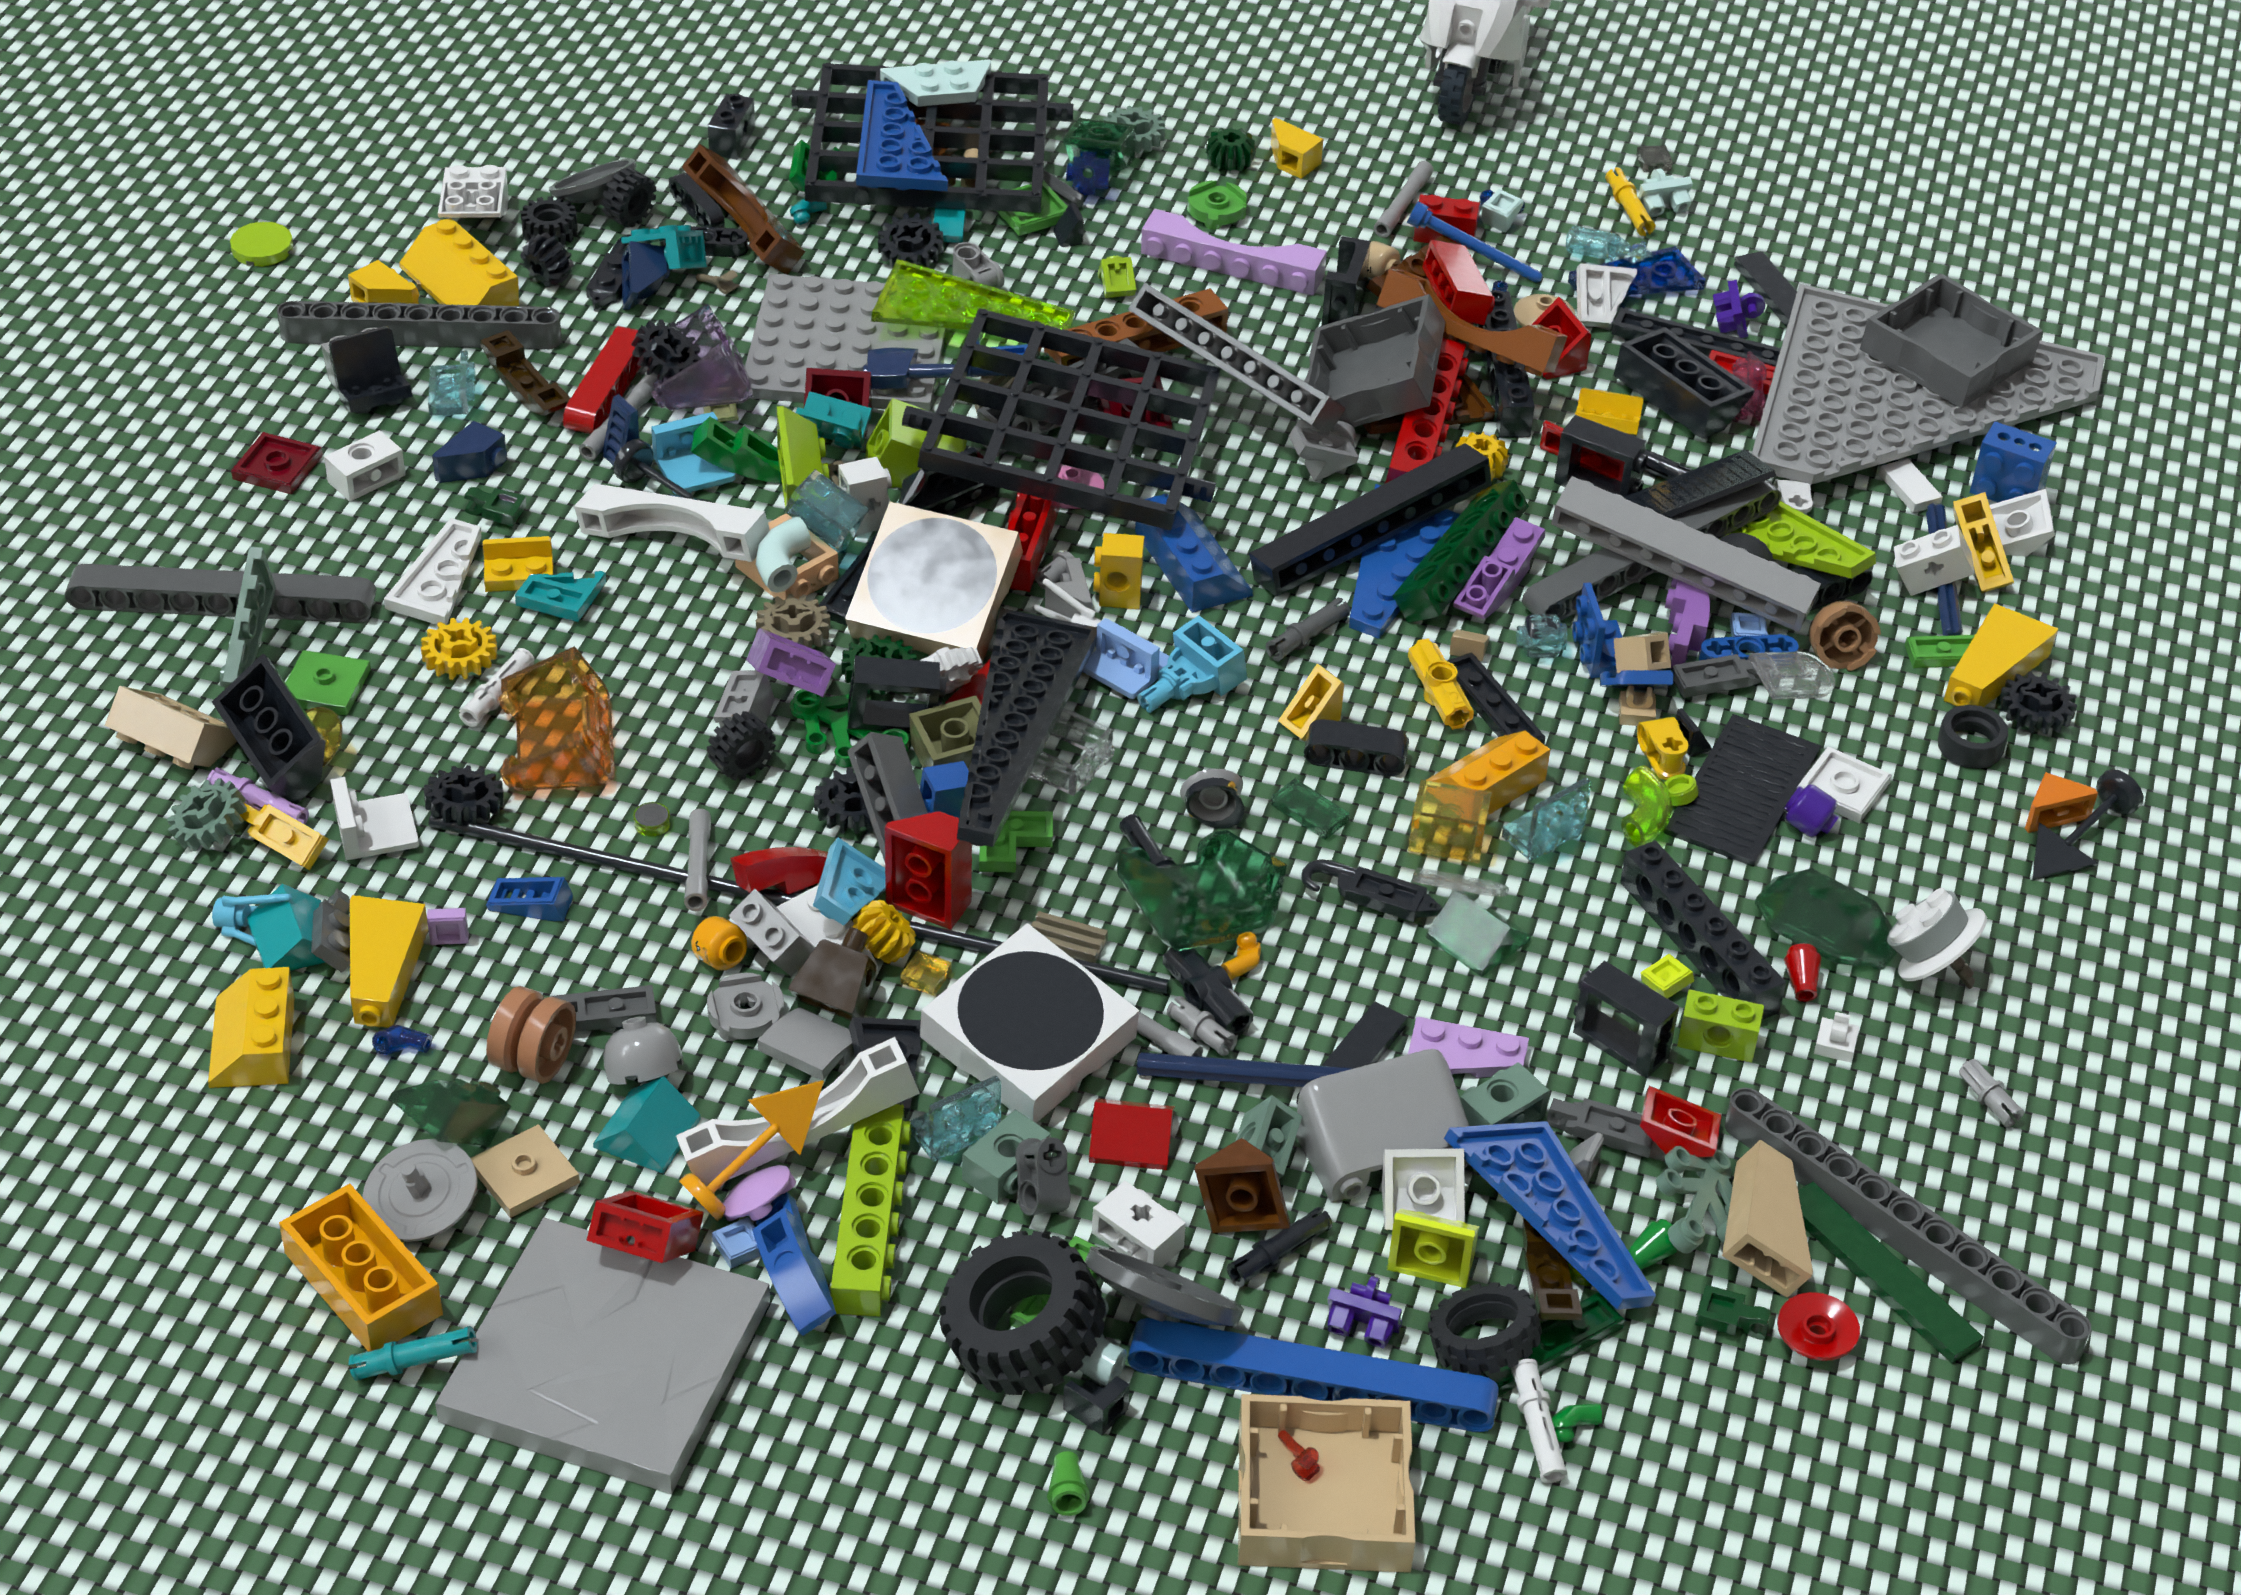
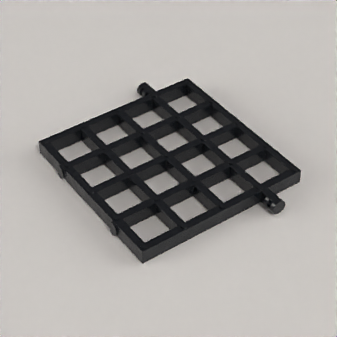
M823 63L819 91L792 89V108L816 109L805 179V201L850 203L861 206L871 204L971 209L982 212L991 210L1041 213L1046 121L1073 122V103L1048 102L1049 75L991 71L990 75L986 74L985 84L979 90V92H983V100L977 99L976 102L916 106L906 97L909 111H913L916 118H926L925 125H920L932 149L934 160H938L940 164L941 174L945 175L946 178L976 179L975 188L948 186V191L898 190L889 187L868 188L858 186L856 182L818 180L819 172H831L833 170L839 173H857L859 152L823 150V143L860 144L863 122L827 121L828 113L864 115L866 94L831 92L832 85L867 87L868 80L881 81L880 68L890 67L883 65ZM994 93L1038 95L1037 102L994 100ZM937 119L981 121L980 128L936 126ZM992 121L1035 123L1036 130L991 129ZM934 148L978 149V158L934 156L933 154ZM989 150L1034 152V161L989 158ZM987 180L1032 182V191L986 188Z
M979 308L936 412L906 406L902 426L927 432L919 452L917 466L919 468L1171 531L1182 496L1212 503L1216 483L1191 477L1189 473L1218 385L1221 368L1169 356L1164 352H1153L1099 337L1044 325L1039 321L1032 322ZM984 333L1026 343L1028 346L1024 355L980 345ZM1046 348L1086 358L1083 369L1080 370L1040 360L1038 356L1041 349ZM1102 362L1145 374L1140 385L1096 374L1098 365ZM972 366L1012 376L1015 379L1011 389L968 379L966 376ZM1157 376L1203 387L1200 399L1154 388ZM1032 381L1073 391L1074 394L1070 404L1025 393L1028 382ZM1089 395L1133 406L1130 418L1084 408L1086 398ZM956 401H964L1002 412L996 424L952 413ZM1146 410L1193 421L1189 434L1142 422ZM1020 415L1062 427L1056 439L1012 428L1011 426L1015 416ZM1075 429L1120 440L1121 444L1118 453L1072 443L1071 440ZM942 435L988 446L983 459L937 447ZM1136 444L1180 455L1181 459L1178 468L1132 458L1130 456L1133 447ZM1002 450H1007L1049 462L1045 473L1041 474L998 463ZM1062 465H1067L1107 475L1109 479L1106 488L1101 489L1058 478ZM1122 480L1170 491L1166 505L1118 493Z

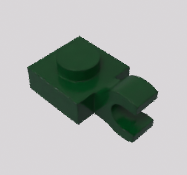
M469 487L464 495L465 499L472 500L465 507L466 513L471 515L482 513V518L510 526H514L526 508V496L495 488L490 494L479 488Z
M1706 1285L1696 1314L1695 1325L1735 1335L1737 1327H1741L1749 1336L1764 1340L1769 1328L1768 1321L1771 1310L1760 1306L1745 1305L1746 1295Z

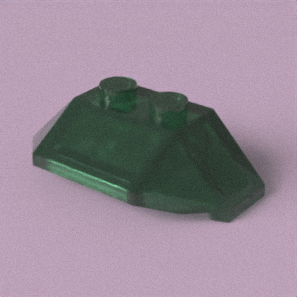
M1813 868L1774 877L1755 899V904L1760 908L1762 916L1772 931L1797 944L1813 945L1822 957L1833 963L1852 966L1872 965L1875 969H1884L1898 953L1887 942L1892 926L1877 901Z

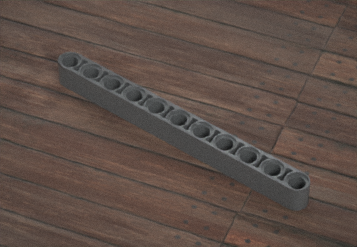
M1746 1087L1733 1091L1730 1096L1724 1124L1726 1131L1750 1149L1759 1140H1762L1791 1159L1797 1182L1803 1186L1811 1182L1816 1183L1866 1230L2053 1360L2067 1365L2080 1361L2091 1333V1323L2085 1315L1760 1092Z

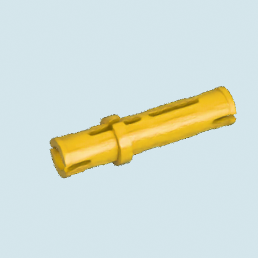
M1615 167L1618 176L1610 169L1606 173L1605 179L1613 190L1614 199L1623 206L1638 234L1646 236L1642 228L1645 227L1650 235L1655 230L1656 225L1638 198L1635 185L1627 180L1621 168Z

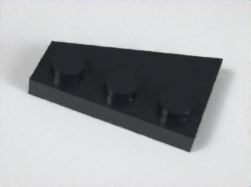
M853 1017L849 1025V1031L855 1057L858 1053L895 1037L915 1080L916 1063L921 1048V1020ZM912 1097L897 1103L904 1105V1118H906L910 1110Z

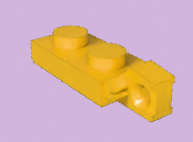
M244 803L247 811L240 814L244 821L251 824L247 831L249 836L310 871L329 839L270 804H264L259 812Z

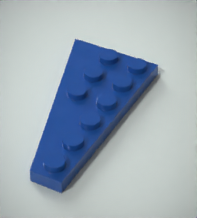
M1446 509L1362 552L1349 628L1380 639L1401 611L1392 595L1460 516L1459 513Z

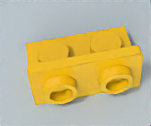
M549 536L483 540L485 592L519 590L531 574L554 575L551 537Z

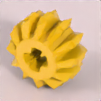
M1470 432L1468 437H1460L1456 447L1466 443L1489 458L1491 481L1493 478L1502 477L1509 458L1505 441L1497 440L1496 434L1488 436L1484 432L1479 435Z
M880 899L878 901L872 900L857 913L858 915L853 920L854 925L852 928L861 930L869 935L865 949L873 953L875 958H881L886 963L896 962L911 950L910 948L915 943V931L910 927V922L893 905H888Z

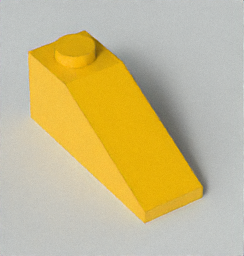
M1986 493L1953 501L1955 522L1959 526L1972 552L1974 575L1981 593L2014 584Z

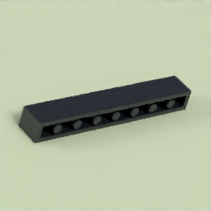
M1464 443L1249 553L1254 580L1277 597L1492 486L1489 458Z

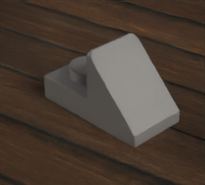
M1294 426L1289 435L1296 453L1306 459L1305 465L1314 481L1321 480L1355 464L1359 459L1352 443L1347 437L1333 434L1327 436L1320 431Z
M1080 558L1066 559V573H1061V582L1054 584L1085 607L1092 609V600ZM1045 586V608L1071 619L1075 613L1081 615L1078 610Z

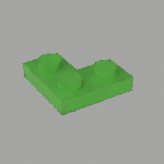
M1011 811L994 846H980L979 872H1016V847H1052L1053 812Z

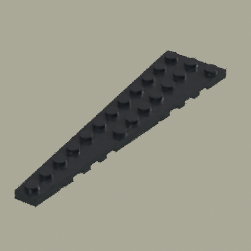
M1000 608L996 637L994 639L975 744L972 751V760L969 766L968 780L960 812L957 840L967 841L975 846H994L1096 646L1097 627Z

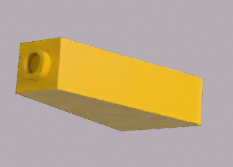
M1994 603L1952 672L1943 701L1955 706L1976 705L1985 707L2001 694L2002 687H2005L2008 679L2014 681L2016 674L2025 676L2049 657L2058 628Z
M351 896L350 999L355 1024L371 1027H393L429 931L425 904Z

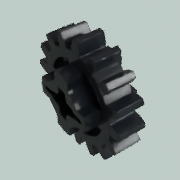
M904 213L901 220L893 216L892 224L884 222L883 231H878V252L881 253L883 262L890 260V267L892 268L898 264L901 265L902 271H905L908 266H912L914 271H918V265L921 264L928 268L929 260L937 262L939 260L938 253H943V231H940L938 223L931 224V217L928 216L923 220L920 219V213H916L914 218H909V215Z
M659 319L656 325L651 320L647 322L646 326L642 325L631 343L635 347L632 355L640 357L637 365L646 366L648 368L647 375L657 374V379L660 382L664 377L668 378L670 384H674L676 379L684 383L687 377L691 378L702 359L698 356L701 349L700 347L693 346L696 340L694 337L687 338L685 336V328L680 331L677 330L674 322L666 326L662 319Z
M2028 672L2027 678L2016 674L2014 681L2008 679L2005 687H2002L1999 702H2001L2000 711L2007 712L2005 718L2007 721L2016 720V727L2018 729L2025 725L2029 727V733H2034L2037 729L2041 730L2044 735H2048L2049 728L2056 732H2061L2062 725L2070 726L2077 708V704H2075L2076 695L2069 694L2071 688L2069 685L2060 686L2059 678H2055L2052 681L2048 680L2046 673H2042L2038 677L2032 672Z
M467 765L465 768L451 766V772L447 773L439 770L438 778L431 776L428 778V785H424L425 809L431 810L433 818L443 816V823L456 820L457 826H461L464 821L477 825L478 818L489 821L490 813H500V806L504 805L502 781H496L495 773L485 775V768L471 771L470 765Z
M847 768L846 774L843 775L837 770L833 771V779L823 777L822 786L815 787L814 810L818 812V820H827V828L829 829L836 825L840 826V833H845L848 828H853L855 834L860 833L861 827H866L869 831L874 830L852 768Z

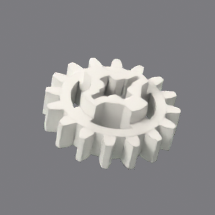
M972 646L966 649L964 647L959 649L944 647L929 657L920 660L940 662V677H946L945 694H949L956 688L971 681L970 676L977 674V670L983 667V662L977 648L973 649Z

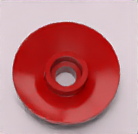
M1809 1292L1796 1295L1783 1304L1778 1315L1777 1326L1783 1341L1796 1353L1810 1359L1828 1361L1842 1358L1855 1348L1860 1336L1859 1321L1852 1309L1841 1300L1827 1294Z

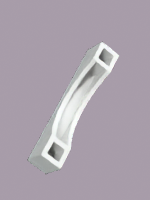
M594 484L574 505L583 534L612 538L642 531L681 532L707 541L719 551L722 557L752 562L757 557L759 543L770 531L765 511L601 484Z
M895 1037L858 1053L850 1066L831 1085L820 1092L803 1146L920 1093ZM764 1117L734 1121L711 1119L676 1135L691 1173L695 1174L707 1186L771 1124ZM777 1133L728 1180L794 1151V1149Z

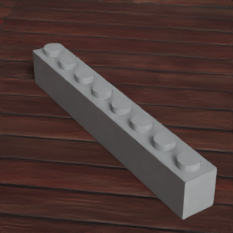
M1573 476L1555 505L1551 525L1797 632L1801 630L1821 583L1812 580L1806 575L1795 573L1781 567L1776 562L1767 561L1749 553L1743 548L1730 545L1711 534L1700 532L1681 521L1670 519L1656 513L1651 508L1642 507L1626 500L1621 495L1612 494L1594 486L1588 481H1582Z

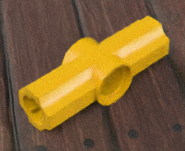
M1429 638L1418 640L1414 646L1409 648L1408 658L1424 686L1423 696L1425 701L1435 706L1443 723L1449 725L1452 730L1463 728L1467 722L1473 720L1474 710L1457 682V668L1454 664L1445 660L1436 643H1432Z

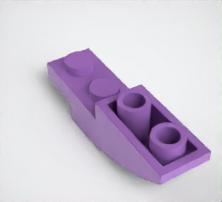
M1515 517L1491 555L1483 557L1454 601L1453 607L1481 619H1485L1494 613L1507 600L1530 569V560L1545 538V529Z
M1673 577L1671 587L1675 589L1669 588L1665 608L1671 609L1668 623L1673 624L1672 632L1677 633V635L1670 634L1669 650L1670 655H1672L1670 669L1674 665L1686 663L1689 650L1700 652L1701 644L1706 637L1710 616L1709 594Z

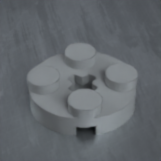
M755 973L733 974L722 979L719 982V988L713 994L712 990L710 991L707 998L708 1018L712 1026L719 1031L720 1037L726 1041L758 1038L783 1017V993L775 982L772 981L771 985L768 982L762 981V975ZM748 1003L752 1008L741 1009V1004Z

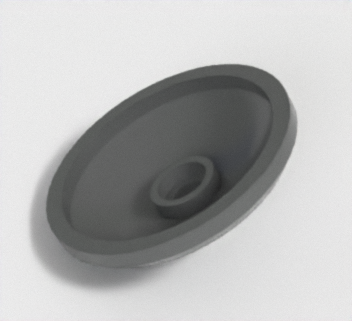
M632 158L604 163L554 183L549 187L551 196L563 198V201L568 200L571 203L592 202L593 206L601 205L602 200L606 199L602 195L604 191L609 189L606 186L608 182L614 181L613 176L615 174L620 175L619 170L636 169L637 165L635 159Z

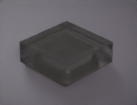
M1666 145L1637 147L1636 156L1643 172H1652L1654 169L1660 168L1663 171L1672 170L1673 161Z

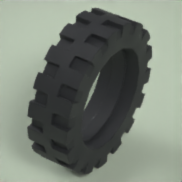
M1491 1282L1488 1286L1482 1287L1481 1284L1470 1286V1289L1464 1292L1460 1289L1452 1293L1450 1299L1444 1298L1438 1303V1310L1433 1309L1430 1314L1431 1321L1428 1322L1435 1356L1437 1359L1439 1358L1440 1363L1446 1368L1451 1366L1452 1371L1462 1373L1463 1371H1469V1374L1481 1375V1371H1489V1374L1496 1373L1502 1367L1508 1366V1368L1519 1364V1359L1528 1358L1533 1353L1532 1348L1538 1347L1541 1341L1539 1335H1542L1535 1300L1530 1298V1294L1526 1290L1522 1289L1519 1291L1517 1286L1513 1284L1501 1286L1499 1282ZM1505 1318L1514 1321L1507 1329L1493 1336L1480 1339L1456 1336L1464 1327L1479 1320Z

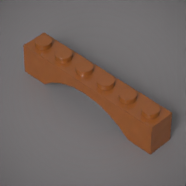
M1389 269L1377 302L1378 306L1386 308L1430 294L1445 320L1443 338L1456 342L1459 339L1469 342L1468 348L1480 353H1486L1487 350L1497 354V360L1514 365L1516 361L1525 365L1524 370L1537 376H1542L1543 373L1555 372L1568 336L1541 325H1527L1503 332L1476 327L1460 319L1449 310L1436 295L1427 279L1402 269Z

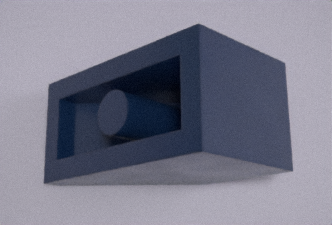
M634 241L629 242L621 258L623 310L632 309L656 292L663 279L669 277L670 269L664 256L665 247Z
M472 421L432 455L435 481L444 483L488 477L507 461L505 434Z

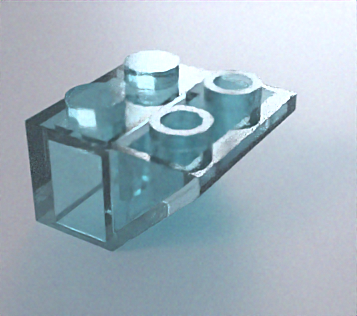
M816 469L795 489L784 509V512L792 518L800 517L808 530L841 553L847 550L869 511V508Z

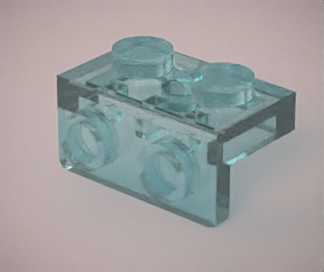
M461 350L460 365L430 366L429 416L469 414V401H475L474 381H476L475 362H469L467 350Z

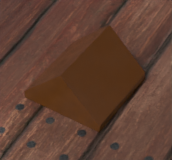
M1240 1138L1196 1164L1194 1170L1212 1233L1290 1228L1291 1222L1274 1160L1251 1143Z

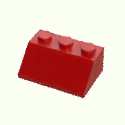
M937 811L891 821L885 826L886 903L893 905L896 910L952 930L972 902V844L967 841L957 840L958 817Z

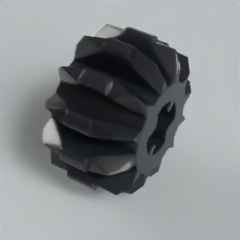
M546 232L542 235L538 234L536 237L528 240L522 248L523 251L520 256L524 261L523 267L528 269L530 272L529 276L535 277L539 284L543 283L548 288L552 285L556 286L566 280L572 272L571 269L574 266L573 261L570 259L572 255L566 251L565 244H561L556 236L551 237Z

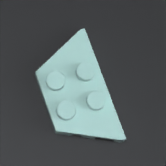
M991 60L947 61L940 64L919 63L915 66L880 68V80L898 82L903 94L916 106L976 102L979 90L985 84L986 74L990 75Z

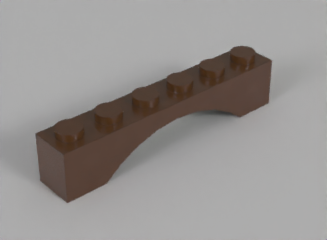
M699 144L682 168L747 233L750 242L749 246L764 263L788 275L804 255L805 250L729 163L720 155Z

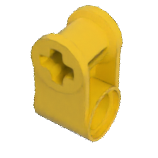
M1667 717L1639 722L1637 725L1638 743L1657 777L1667 780L1672 776L1685 774L1686 766L1683 758L1688 751L1689 745L1679 728L1676 718Z

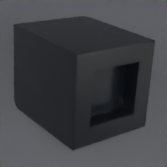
M1118 1376L1104 1388L1092 1380L1086 1381L1082 1386L1070 1380L1064 1386L1063 1410L1100 1435H1103L1128 1410L1130 1384Z

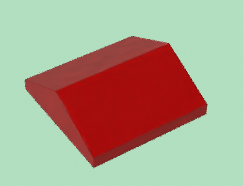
M1649 1085L1640 1121L1641 1129L1665 1154L1674 1147L1680 1146L1687 1150L1690 1155H1695L1696 1157L1714 1156L1717 1149L1721 1114Z

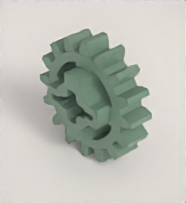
M1127 106V110L1116 108V113L1108 112L1107 118H1103L1102 138H1106L1107 145L1114 144L1115 150L1121 147L1125 148V153L1129 151L1140 153L1141 149L1152 151V146L1159 147L1160 141L1165 140L1166 122L1161 120L1162 115H1153L1154 110L1152 109L1143 111L1142 106L1133 108Z
M218 778L212 785L209 780H205L202 788H197L195 785L192 786L189 794H182L179 797L182 803L171 807L175 815L167 818L168 823L171 825L168 830L184 849L189 846L192 851H197L200 845H202L206 850H209L212 842L217 841L219 844H222L223 838L227 834H235L232 827L235 824L243 823L244 820L240 814L247 811V807L244 805L246 799L231 781L225 783L222 778Z

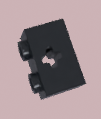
M725 94L708 124V145L711 151L723 158L734 160L739 158L755 129L754 98L745 97L740 94Z

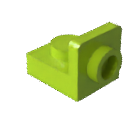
M1115 255L1101 259L1098 278L1102 279L1105 298L1135 296L1137 289L1131 257L1122 258Z

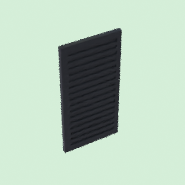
M1745 449L1627 495L1624 498L1642 507L1651 508L1656 513L1670 518L1776 476L1773 468Z
M1732 714L1695 776L1699 790L1697 798L1686 805L1677 806L1663 833L1754 867L1786 811L1783 808L1797 790L1799 783L1808 773L1820 752L1821 745Z

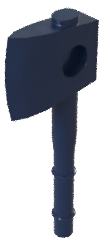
M878 348L868 350L867 365L863 366V371L871 372L872 389L908 388L911 379L950 378L955 364H916L918 349ZM971 366L966 377H1007L1008 375Z

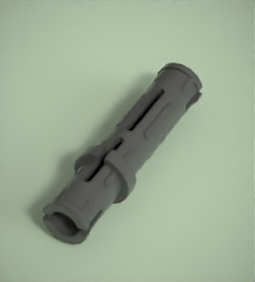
M1335 598L1331 603L1303 621L1290 624L1285 628L1287 630L1267 642V654L1271 657L1279 652L1273 657V660L1280 661L1292 651L1305 648L1309 640L1349 616L1350 608L1348 603L1345 601L1337 607L1343 599Z

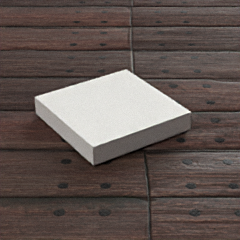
M1827 747L1797 788L1799 786L1805 788L1809 784L1816 785L1837 800L1835 813L1860 824L1890 784L1892 774L1831 747Z

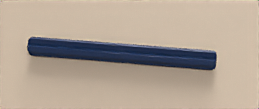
M1934 503L1929 504L1928 511L1926 512L1929 534L1948 528L1944 505L1941 503L1937 505ZM1956 581L1936 587L1943 636L1961 635L1963 632Z
M1145 1052L1139 1053L1137 1058V1073L1142 1076L1301 1088L1314 1079L1354 1069Z

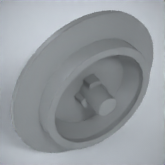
M439 1139L417 1140L394 1149L377 1163L365 1183L363 1199L400 1241H421L445 1232L464 1216L475 1197L477 1173L468 1154L457 1145Z

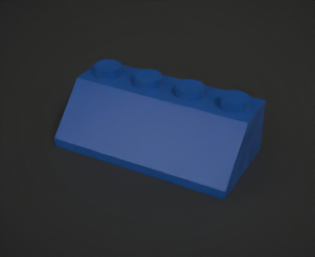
M1166 493L1145 500L1166 505L1169 495ZM1180 502L1171 531L1135 522V533L1144 536V546L1191 613L1252 596L1253 590L1193 509Z

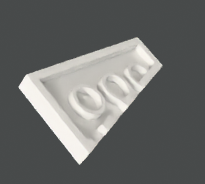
M450 518L384 598L385 609L433 624L442 622L447 625L481 540V527Z

